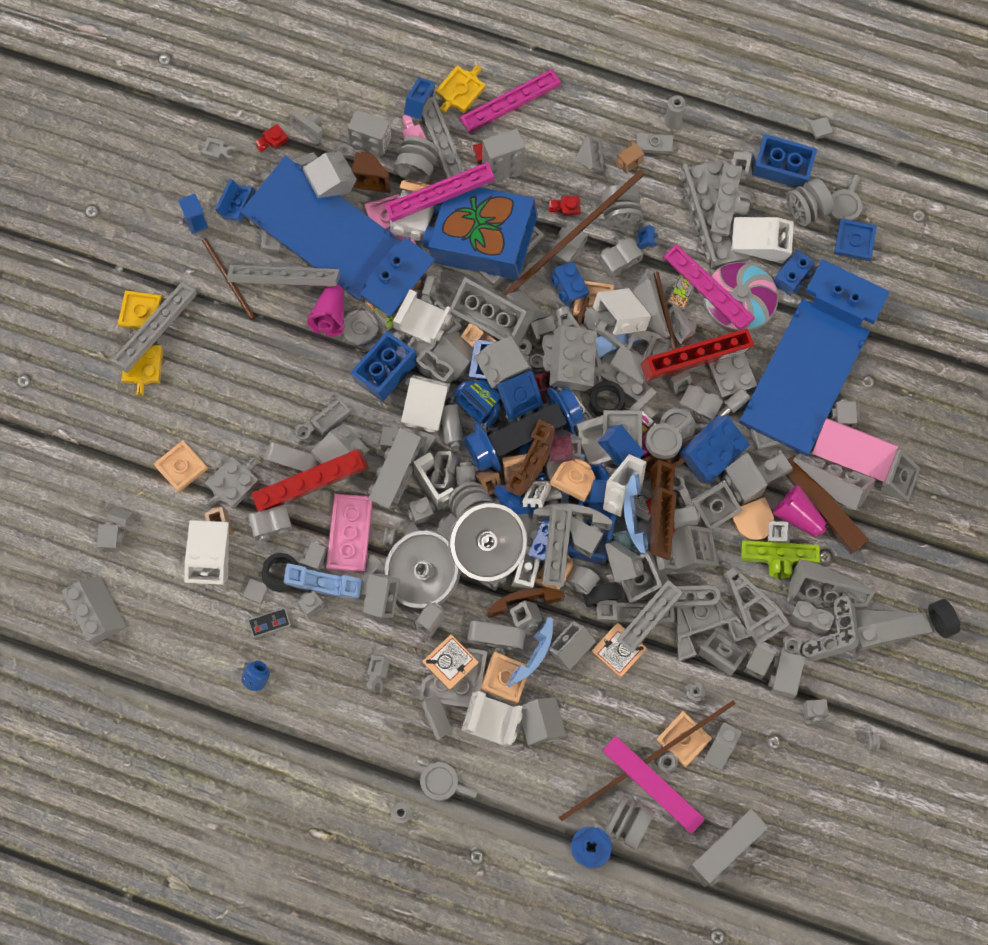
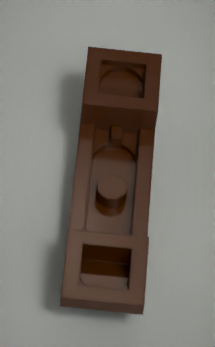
M538 420L531 434L534 441L518 473L512 472L504 489L521 496L533 484L550 453L555 426L543 420Z
M546 588L517 591L491 605L487 609V616L489 618L507 614L508 605L543 598L545 605L562 602L565 595L563 592Z

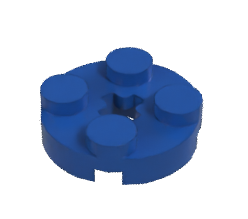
M582 828L573 837L571 843L572 856L579 865L588 869L600 867L610 857L611 840L605 834V831L600 828ZM588 842L597 845L595 847L596 852L593 853L586 850Z

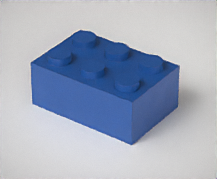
M764 134L752 175L792 187H803L809 181L817 148Z
M386 331L350 373L355 383L384 402L416 365V358L418 356L415 350Z
M718 415L678 453L699 481L711 483L750 444L729 416Z
M586 498L584 502L580 500L579 505L594 509L612 520L611 529H600L601 533H603L602 540L591 558L574 550L571 540L567 554L574 559L605 566L607 559L605 544L611 541L616 515L604 510V503L589 502ZM582 519L583 523L591 526L592 520Z

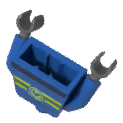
M483 379L477 382H462L452 391V395H446L445 402L451 400L448 405H455L456 401L480 425L484 424L482 428L487 433L488 428L493 426L500 414L501 404L499 402L501 396L498 388H492Z

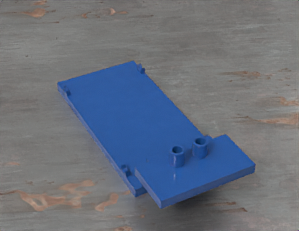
M285 155L242 208L240 214L313 268L340 269L338 284L344 291L358 301L364 298L391 318L406 298L409 290L415 287L433 264L435 258L407 237H404L402 241L399 240L391 232L384 229L340 195L318 198L302 170L303 167Z
M823 259L806 289V293L815 296L813 303L802 298L739 421L740 424L807 457L870 330L860 326L862 321L865 320L874 325L890 291Z

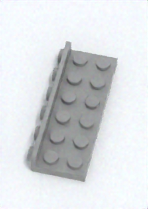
M720 160L688 167L686 163L683 164L682 170L679 172L681 182H684L686 186L684 187L685 196L690 200V212L695 216V228L700 232L701 247L704 246L705 249L704 258L706 263H709L711 269L732 262L750 260V255L731 251L733 221L735 217H738L737 214L732 216L728 237L710 234L723 170Z

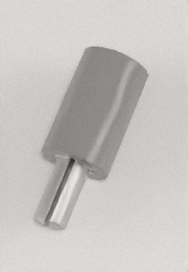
M741 388L725 402L726 407L717 415L725 416L730 411L735 413L751 399L750 396Z

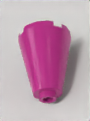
M339 284L337 286L325 287L308 316L307 325L317 334L323 332L326 333L325 336L333 337L343 332L345 327L344 290Z
M799 485L794 486L785 495L786 497L783 501H779L772 512L776 517L789 522V524L813 537L816 535L821 536L827 529L825 527L826 521Z

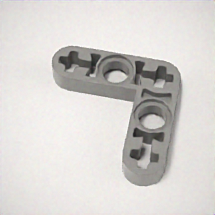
M841 596L834 602L838 633L811 640L804 644L802 652L808 660L816 661L852 650L858 646L859 634L855 609L848 597ZM845 603L846 605L844 606V608L847 613H844V611L841 609L843 607V604ZM851 619L848 626H842L844 620ZM846 633H848L851 636L850 642L848 643V635ZM829 642H835L832 649H826Z

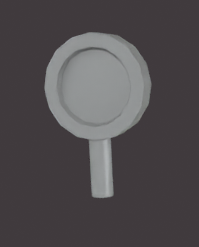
M859 175L853 176L848 190H838L831 195L834 202V211L829 215L838 223L840 219L855 221L862 212L861 198L855 193L861 179Z
M679 408L670 409L665 412L660 420V424L665 423L676 427L684 419L690 417L693 423L680 432L682 440L692 436L694 431H702L708 425L695 424L692 415L686 410Z
M687 417L676 427L665 423L656 424L651 427L645 439L647 450L650 454L660 459H669L676 456L682 445L680 432L693 423V420Z
M432 763L421 774V789L426 797L431 800L444 801L453 796L455 792L473 798L477 796V790L458 784L457 773L446 763Z

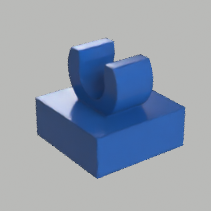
M648 225L638 230L637 247L639 249L654 248L658 245V243L654 242L658 234L654 232L653 226Z

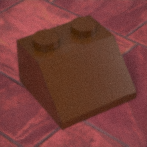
M355 152L352 172L357 180L354 188L390 193L389 173L378 159L368 152Z

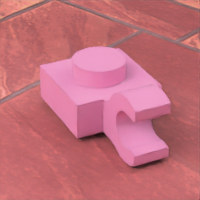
M402 116L404 119L403 124L406 128L403 130L404 138L415 136L426 139L419 124L414 126L410 116Z

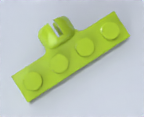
M743 540L741 542V561L767 563L769 575L775 579H778L780 570L781 579L789 578L793 572L792 565L798 564L800 559L820 564L819 545Z

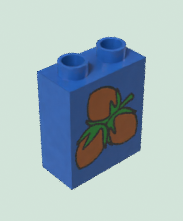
M478 187L434 205L433 212L438 218L435 227L427 226L423 238V247L429 248L431 256L435 258L434 263L475 272L482 271L489 275L514 280L519 279L538 217L534 198Z

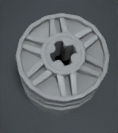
M415 136L405 137L400 148V154L397 156L394 164V171L406 180L411 179L427 183L432 176L433 166L436 164L439 149L435 144L424 138Z
M815 178L805 183L803 187L798 186L787 193L789 209L795 220L802 226H807L810 222H815L817 217L823 218L834 211L831 193L819 178Z
M617 184L606 188L601 193L602 203L624 184ZM633 185L603 212L604 222L608 228L627 229L642 222L643 214L641 212L640 193L637 186Z
M467 482L458 486L451 493L449 508L457 519L463 511L475 504L494 501L481 484Z
M624 795L615 805L607 821L605 834L610 835L612 829L615 828L617 832L614 839H618L622 832L625 833L624 844L636 850L655 811L644 805L638 812L634 811L635 800L632 801L629 808L626 807L625 804L629 797Z

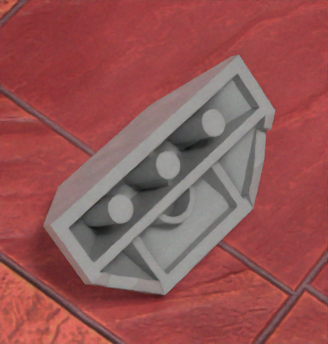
M646 269L634 288L633 294L651 315L646 331L654 332L669 340L670 334L651 269Z

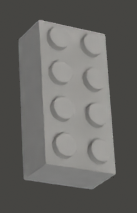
M464 277L450 307V312L500 340L513 336L518 345L535 313L493 288L469 277Z
M400 428L395 431L392 437V441H394L392 447L388 448L384 455L386 459L384 465H380L376 473L378 478L375 484L372 483L369 488V500L389 509L397 508L414 470L413 462L419 459L428 439L427 437L408 428Z
M750 809L696 860L688 870L704 887L708 884L712 887L723 877L720 874L723 870L727 873L738 863L735 860L737 857L740 859L752 849L750 846L752 843L756 845L767 835L765 830L768 826Z

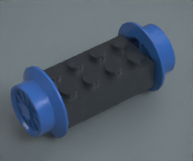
M549 387L547 393L550 402L537 408L538 412L536 413L534 410L523 414L519 421L515 418L504 424L503 429L496 427L485 433L480 424L475 423L474 433L464 437V441L472 460L480 472L490 467L497 472L501 471L498 457L533 441L534 438L531 437V434L539 419L555 426V429L562 426L565 431L574 434V426L584 422V416L572 391L566 387L557 392L552 387Z

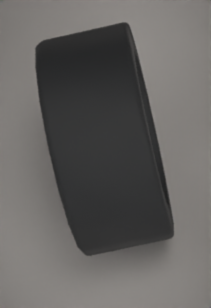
M603 381L596 384L590 393V407L592 412L598 417L603 416V410H623L625 406V392L619 384L613 381ZM610 390L617 394L619 402L613 409H603L596 402L597 395L601 391Z
M276 553L269 556L263 563L261 574L266 587L276 592H285L293 588V586L271 579L269 568L274 563L298 565L297 561L285 553Z
M618 582L595 586L588 595L583 594L587 607H596V603L601 601H617L622 598Z
M941 599L929 604L928 612L930 619L941 637L948 638L960 632L958 616L949 601Z

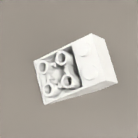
M735 217L733 221L731 251L783 264L792 254L794 222L778 217Z
M190 520L185 556L184 583L224 585L228 580L229 522Z

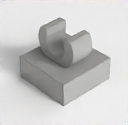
M688 371L672 374L674 377L670 378L671 390L675 395L687 390L688 386L691 385V375Z

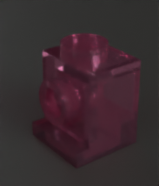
M567 433V437H554L549 453L550 462L574 459L570 433Z

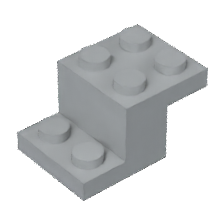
M691 525L676 529L672 538L671 558L665 560L656 556L658 569L684 573L700 566L710 568L719 566L712 530Z

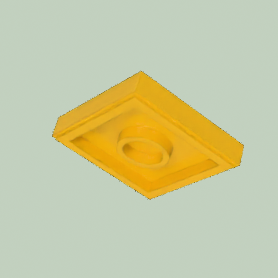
M125 290L118 327L139 330L160 307L162 295Z

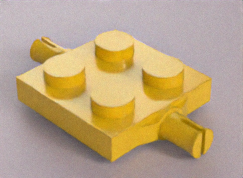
M457 65L436 89V95L445 101L439 108L441 112L446 113L450 106L457 108L463 113L468 110L486 88V84L476 77L482 70L480 66L475 65L471 72Z
M152 345L128 373L122 370L121 381L137 385V396H144L145 385L160 383L163 347L161 345Z

